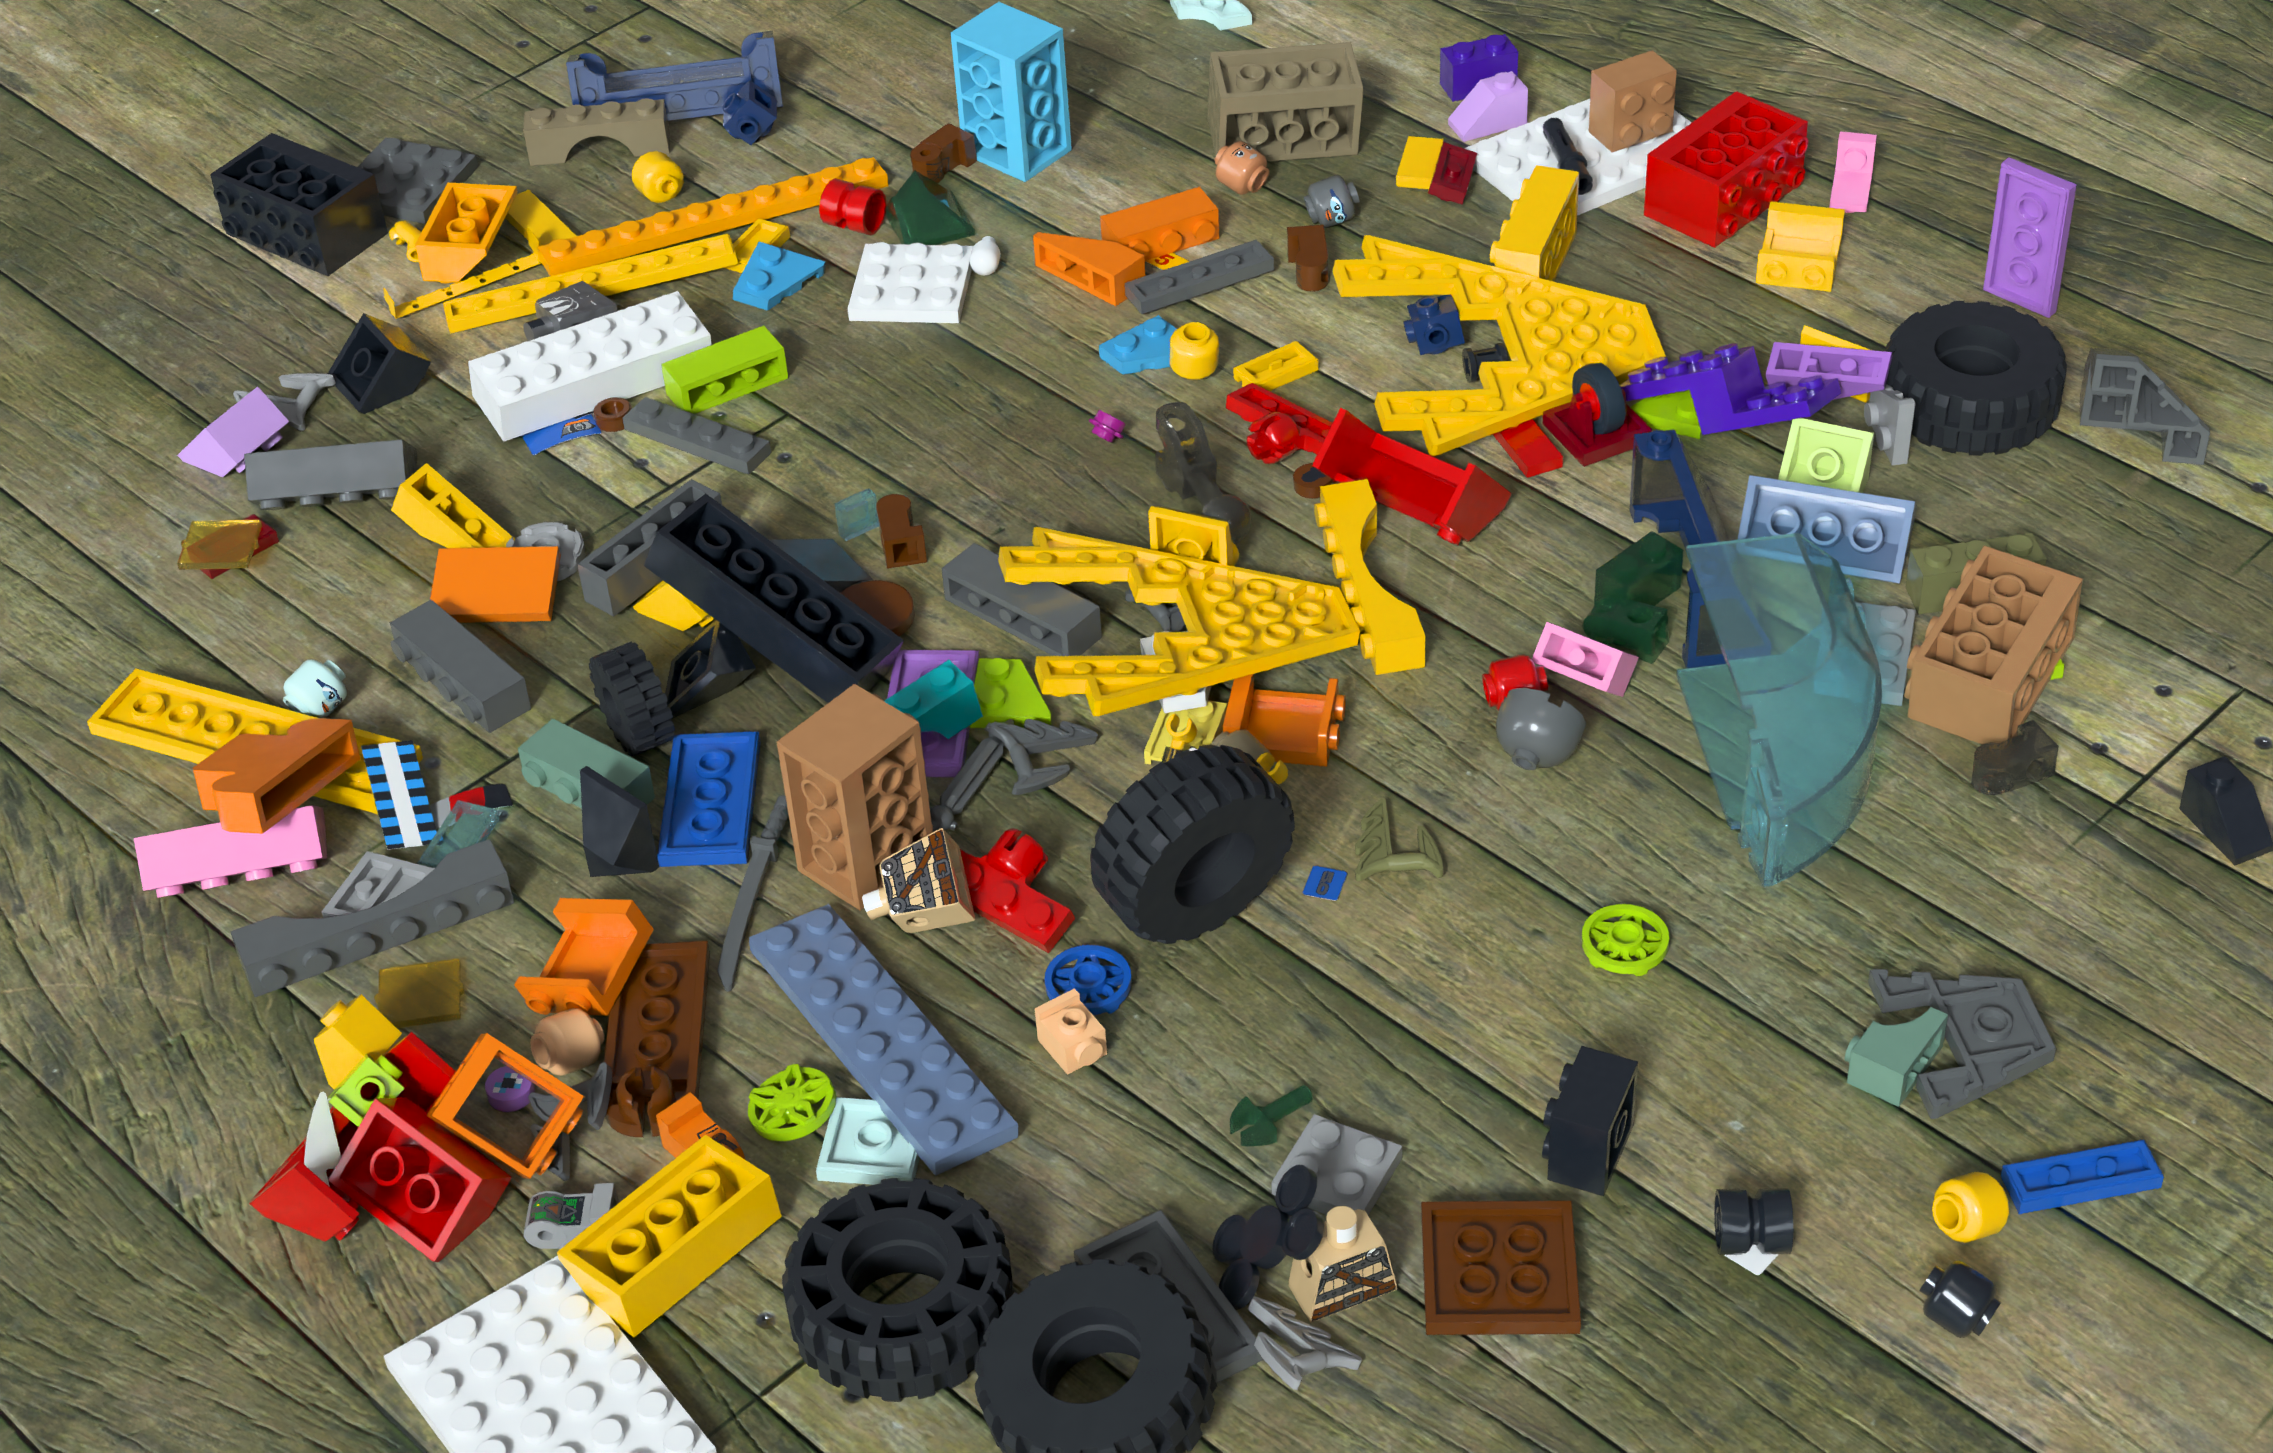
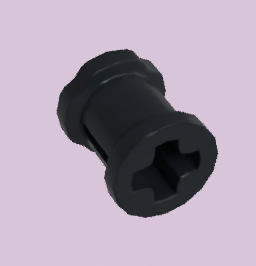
M1497 343L1493 348L1473 351L1471 348L1463 349L1462 361L1467 381L1469 383L1476 382L1479 377L1478 372L1481 362L1508 361L1507 351L1503 343Z

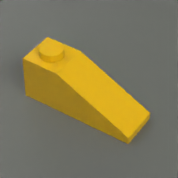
M427 463L400 484L391 509L392 512L420 536L447 548L506 547L507 542L513 537Z

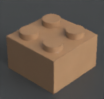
M1653 50L1592 70L1589 133L1613 153L1673 132L1677 70Z

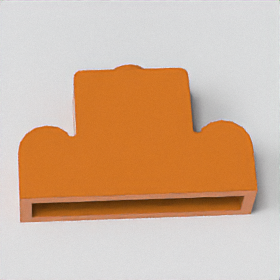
M309 719L290 726L287 730L288 735L241 734L236 736L193 767L203 810L218 811L221 827L225 831L265 833L360 760L352 720Z

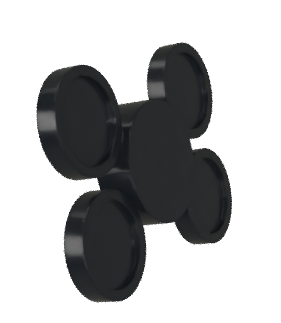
M1295 1165L1283 1175L1275 1194V1202L1278 1208L1272 1205L1263 1206L1249 1220L1240 1215H1232L1218 1228L1213 1240V1255L1216 1260L1229 1265L1221 1277L1219 1289L1235 1310L1245 1307L1255 1295L1260 1279L1258 1267L1262 1269L1273 1268L1286 1255L1296 1260H1304L1312 1255L1319 1246L1324 1233V1221L1319 1213L1307 1208L1313 1200L1317 1189V1176L1312 1169L1304 1165Z

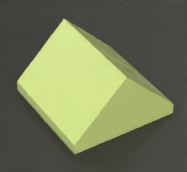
M1803 418L1793 419L1778 480L1863 493L1869 479L1874 433Z

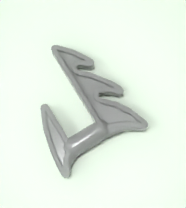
M297 373L281 375L279 380L282 387L302 390L297 399L272 395L266 396L289 421L287 424L299 431H304L306 428L304 417L307 409H309L320 390L333 386L336 382L334 376L330 374ZM237 390L234 391L233 395L236 402H239L250 392Z
M1253 1296L1248 1310L1301 1354L1293 1357L1267 1334L1259 1332L1254 1346L1264 1361L1290 1388L1298 1390L1302 1376L1321 1371L1324 1368L1342 1367L1353 1370L1359 1369L1362 1358L1330 1342L1331 1334L1295 1319L1296 1313L1288 1308Z

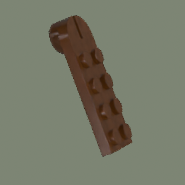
M708 941L646 944L609 1013L604 1062L612 1068V1085L605 1119L615 1131L630 1137L644 1136L646 1105H648L647 1113L652 1135L657 1137L660 1136L656 1118L657 1114L690 1092L699 1100L710 959Z

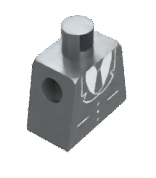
M580 281L538 299L535 303L537 319L524 323V333L527 340L530 341L594 318L617 312V304L584 281Z

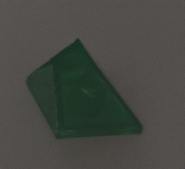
M916 170L886 205L885 216L901 244L921 243L924 245H939L975 235L974 227L953 192Z

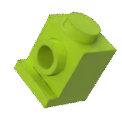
M366 1054L328 1096V1102L359 1127L374 1099L369 1100L362 1097L360 1094L361 1087L365 1083L373 1082L380 1089L376 1098H396L405 1088L398 1080L403 1072L382 1054L376 1061Z

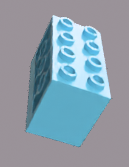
M997 2L951 32L960 129L974 135L977 161L1026 182L1072 150L1063 28Z

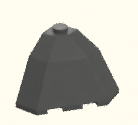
M2090 348L2080 392V425L2161 432L2162 462L2204 465L2210 428L2138 356L2127 350Z

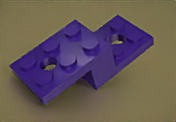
M1737 343L1718 347L1714 350L1715 353L1703 355L1702 350H1696L1679 356L1680 360L1669 362L1667 357L1649 360L1644 363L1646 368L1630 372L1628 374L1629 379L1620 385L1621 389H1624L1626 393V401L1690 390L1702 435L1810 417L1841 394L1838 378L1822 380L1821 375L1802 379L1796 386L1786 387L1785 382H1778L1764 387L1754 346L1739 349Z

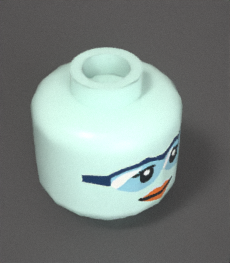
M313 659L306 660L285 681L283 689L286 696L283 698V701L291 711L326 719L346 698L347 690L342 682L346 676L330 660H327L324 664Z

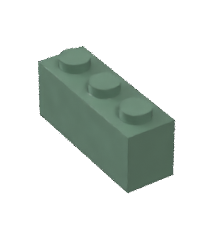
M551 719L518 747L522 765L521 771L525 780L534 787H541L557 795L565 803H572L582 808L580 770L585 766L590 767L646 805L655 798L649 766L555 719Z

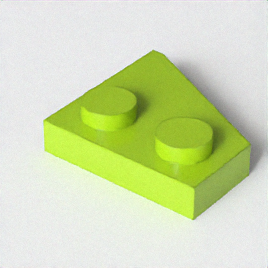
M1690 390L1644 398L1630 406L1650 428L1662 431L1675 430L1679 435L1696 439L1702 437Z

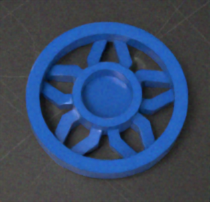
M1081 945L1067 949L1050 962L1045 972V989L1050 1000L1060 996L1055 988L1064 993L1075 988L1080 994V1001L1092 1015L1115 1012L1128 996L1132 985L1131 970L1126 959L1115 950L1099 945ZM1098 958L1110 961L1116 966H1102ZM1078 959L1073 968L1060 969L1065 964ZM1120 986L1117 992L1114 993L1113 989ZM1102 994L1106 996L1107 999L1103 1000L1100 997H1098V995ZM1091 998L1092 1003H1086L1087 999Z

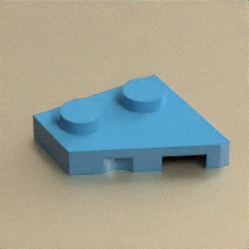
M759 241L733 289V300L768 311L779 304L784 297L791 296L801 290L802 282L813 275L816 278L823 276L825 261Z
M1158 315L1100 344L1099 357L1122 375L1141 372L1145 369L1170 367V338L1177 328Z

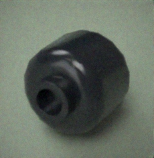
M1961 1261L1952 1262L1945 1271L1935 1266L1919 1290L1928 1296L1923 1305L1924 1314L1959 1338H1965L1972 1332L1980 1336L2001 1304L1999 1300L1995 1299L1997 1293L1995 1283Z

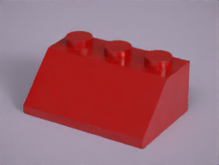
M375 1098L328 1181L430 1260L440 1262L489 1218L512 1177L460 1137L427 1117L428 1113L408 1098Z

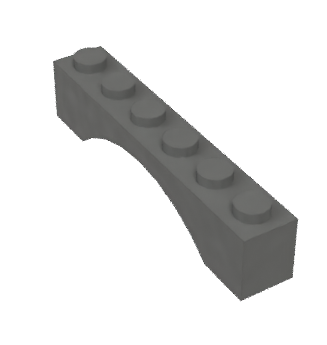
M488 839L447 854L438 866L419 883L400 895L374 907L347 915L327 918L295 919L272 916L230 932L253 995L258 997L514 904L507 872L491 840Z

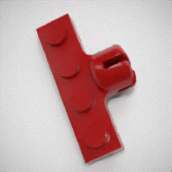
M1250 383L1227 395L1226 409L1240 415L1245 421L1253 422L1248 427V430L1254 433L1247 437V446L1255 459L1263 460V463L1266 464L1278 463L1293 455L1299 449L1318 454L1332 425V422L1254 383Z
M1010 828L1004 831L988 854L981 858L974 857L960 849L973 911L1041 950L1050 953L1075 920V917L1069 908L1030 888L1033 880L1048 862V856L1043 852V847L1027 834L1017 839L1022 831Z

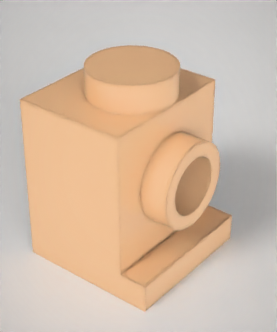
M1075 988L1035 1008L1038 1041L1067 1075L1083 1066L1091 1065L1099 1058L1107 1055L1105 1028L1080 1001V994Z

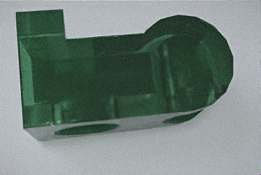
M1604 596L1599 599L1583 620L1582 626L1587 637L1607 645L1612 643L1636 650L1638 659L1650 664L1656 661L1669 643L1668 609L1626 598Z

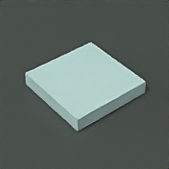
M836 1097V1105L830 1115L816 1168L817 1180L869 1185L880 1184L881 1180L898 1178L899 1181H913L920 1157L910 1142L908 1143L881 1111L880 1105L876 1100Z

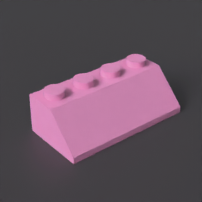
M313 805L296 808L263 834L225 831L219 822L134 838L143 891L156 890L157 898L183 894V885L201 882L202 890L229 885V876L245 874L246 881L273 877L272 868L290 865L291 873L317 869L316 860L327 858L324 811L322 807Z

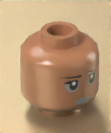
M1237 141L1229 147L1227 145L1223 146L1215 157L1217 180L1237 194L1243 195L1249 192H1257L1268 178L1269 169L1267 168L1266 157L1245 142Z

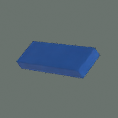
M2144 1139L2002 1166L2001 1171L2002 1181L2018 1214L2158 1189L2162 1187L2164 1179Z

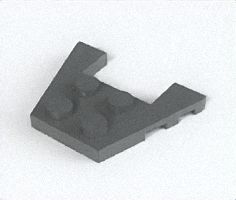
M1873 969L1869 972L1868 984L1882 1013L1930 1006L1948 1014L1945 1038L1959 1067L1922 1073L1917 1076L1916 1088L1930 1119L1939 1118L2054 1061L2056 1046L2022 979L1959 975L1958 981L1933 979L1930 972L1912 971L1911 978L1888 976V970Z

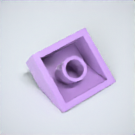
M257 386L207 426L177 456L183 462L220 477H224L234 468L240 474L245 470L244 454L253 453L260 447L267 452L283 438L279 431L289 421Z

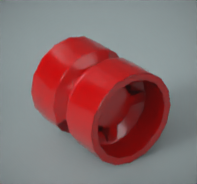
M835 178L828 182L822 192L819 205L820 218L827 225L843 229L848 227L849 230L871 236L880 229L884 221L887 205L886 196L879 189L864 185L856 188L852 182Z

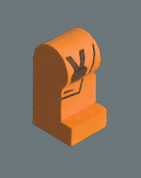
M691 1092L656 1115L662 1146L675 1158L704 1135H707L745 1159L744 1153L736 1139L727 1130L721 1129L703 1111L702 1103Z

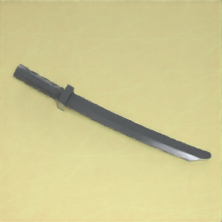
M785 795L777 798L761 838L752 836L750 841L752 858L731 916L717 969L722 985L727 992L733 989L745 935L770 861L776 862L779 857L776 841H778L789 816Z

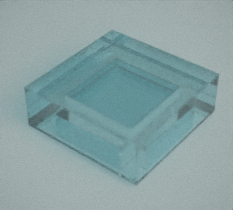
M869 488L834 503L838 533L845 541L879 527L876 494Z

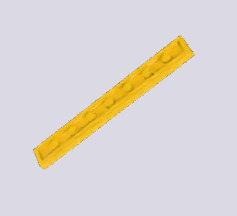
M723 234L445 301L443 306L451 334L536 313L535 303L538 299L580 281H584L604 296L736 265L738 261L730 235Z

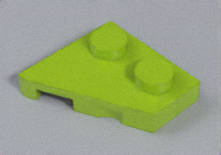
M979 658L974 687L983 717L972 723L970 728H986L988 723L1005 722L1009 719L1014 720L1015 726L1024 728L1026 719L1037 720L1052 726L1051 712L1021 659Z

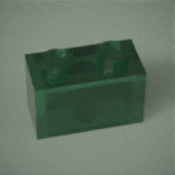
M1651 531L1596 569L1594 608L1622 625L1630 624L1681 588L1684 549Z

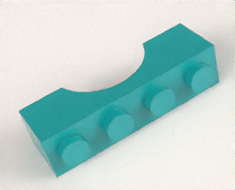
M950 660L945 661L884 701L899 711L912 715L919 722L921 732L935 731L941 733L947 739L983 717L973 681Z

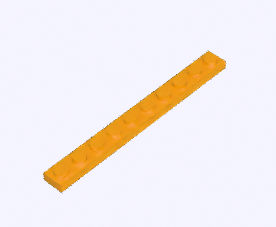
M874 157L861 158L850 164L827 167L820 172L805 176H793L786 181L771 185H760L755 189L737 194H726L721 198L703 203H692L685 208L670 212H658L651 217L640 220L625 221L617 226L602 230H591L583 235L568 239H557L549 244L538 246V256L549 276L566 273L751 224L758 218L766 220L820 205L821 195L825 186L830 180L835 178L852 182L856 188L864 185L881 189L888 187V175Z

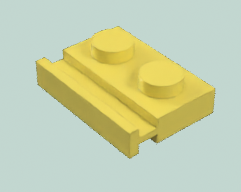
M1208 700L1205 707L1164 713L1161 708L1144 750L1145 764H1151L1153 760L1163 763L1168 761L1173 737L1167 731L1166 723L1172 714H1177L1180 718L1177 733L1183 732L1186 729L1189 718H1191L1197 728V736L1192 742L1184 745L1183 751L1189 750L1191 747L1198 750L1199 746L1211 745L1213 740L1222 732L1227 703Z

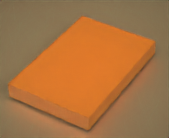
M558 546L440 548L438 550L430 600L434 601L459 623L551 621L561 558Z

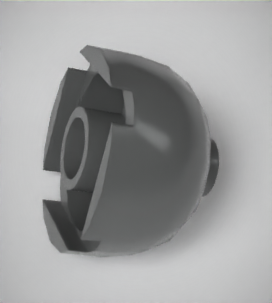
M1516 688L1510 690L1507 697L1505 696L1499 708L1496 721L1497 739L1504 751L1512 757V762L1515 765L1526 770H1535L1537 767L1549 768L1563 763L1573 755L1581 741L1586 727L1583 715L1564 700L1561 707L1547 702L1550 696L1549 693L1529 688Z

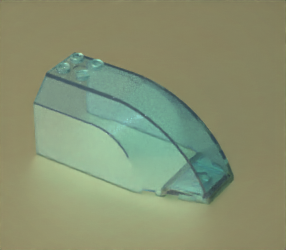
M1800 533L1686 546L1687 557L1726 664L1677 669L1676 676L1727 824L1731 830L1740 829L1738 843L1741 848L1751 847L1752 852L1748 853L1749 862L1763 887L1773 886L1812 864L1842 837L1854 821L1866 798L1872 778L1882 701V679L1879 663L1866 630L1864 610L1862 606L1857 607L1854 601L1853 583L1850 578L1844 577L1839 562Z

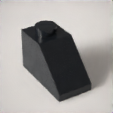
M2224 756L2187 770L2179 809L2234 866L2273 851V841L2254 785L2228 758Z

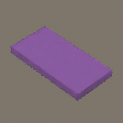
M2010 157L2001 163L1983 287L1984 291L2047 318L2056 313L2077 184Z
M899 650L893 662L887 699L947 660L956 665L974 684L979 651ZM970 725L949 739L935 731L921 732L926 777H955L965 764Z

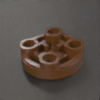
M882 580L864 581L854 584L841 592L842 595L899 637L911 627L914 621L915 611L912 596L905 588L896 583Z

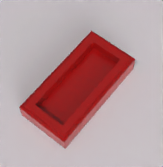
M1533 419L1522 422L1516 427H1510L1492 434L1527 478L1563 467L1562 454Z

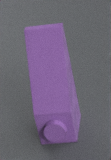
M1774 342L1766 371V379L1768 385L1785 382L1786 387L1798 385L1800 380L1811 376L1821 375L1822 380L1838 378L1841 394L1833 399L1835 400L1884 390L1893 356L1892 352Z

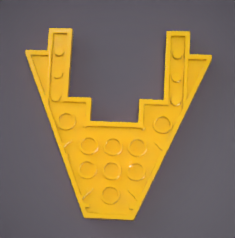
M1364 235L1362 250L1365 259L1335 260L1333 275L1340 297L1452 295L1460 320H1497L1511 361L1481 362L1478 374L1483 389L1377 392L1374 405L1382 430H1421L1430 456L1440 455L1504 429L1516 427L1522 422L1543 415V411L1571 402L1573 375L1582 366L1591 363H1602L1611 370L1620 385L1629 379L1628 374L1630 372L1646 368L1645 362L1659 357H1666L1645 304L1371 235Z
M1034 527L1032 542L1034 546H1000L998 562L1005 582H1013L1020 585H1027L1032 582H1054L1066 585L1072 582L1111 584L1115 581H1128L1136 603H1144L1151 606L1160 605L1161 603H1177L1188 632H1155L1153 649L1156 655L1036 656L1035 674L1042 694H1051L1057 697H1065L1070 694H1085L1093 716L1109 714L1178 694L1194 695L1203 687L1268 671L1276 667L1358 645L1360 629L1339 587L1042 527Z

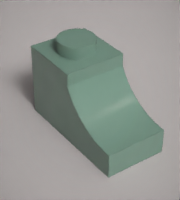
M1930 1007L1920 1017L1903 1024L1882 1025L1873 1021L1862 1037L1855 1035L1848 1045L1844 1058L1846 1062H1849L1847 1083L1900 1107L1917 1083L1918 1074L1926 1071L1943 1047L1948 1014Z

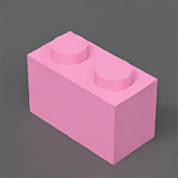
M1546 622L1532 660L1535 664L1605 692L1623 697L1639 657L1569 629Z

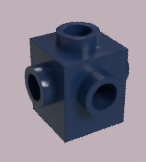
M749 80L737 94L732 93L725 100L722 107L724 111L723 127L726 128L732 137L742 139L749 145H752L759 136L764 137L771 130L777 118V99Z
M1452 295L1428 296L1419 299L1414 304L1407 305L1410 320L1403 321L1409 343L1416 342L1420 355L1428 353L1439 354L1450 347L1465 343L1458 310Z

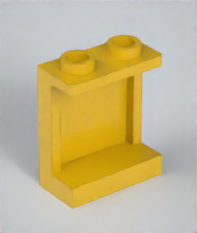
M1770 201L1765 238L1762 249L1759 250L1756 283L1831 292L1842 242L1845 209Z

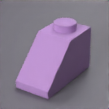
M1512 71L1501 72L1495 76L1481 79L1450 115L1448 125L1465 142L1527 124L1528 88Z

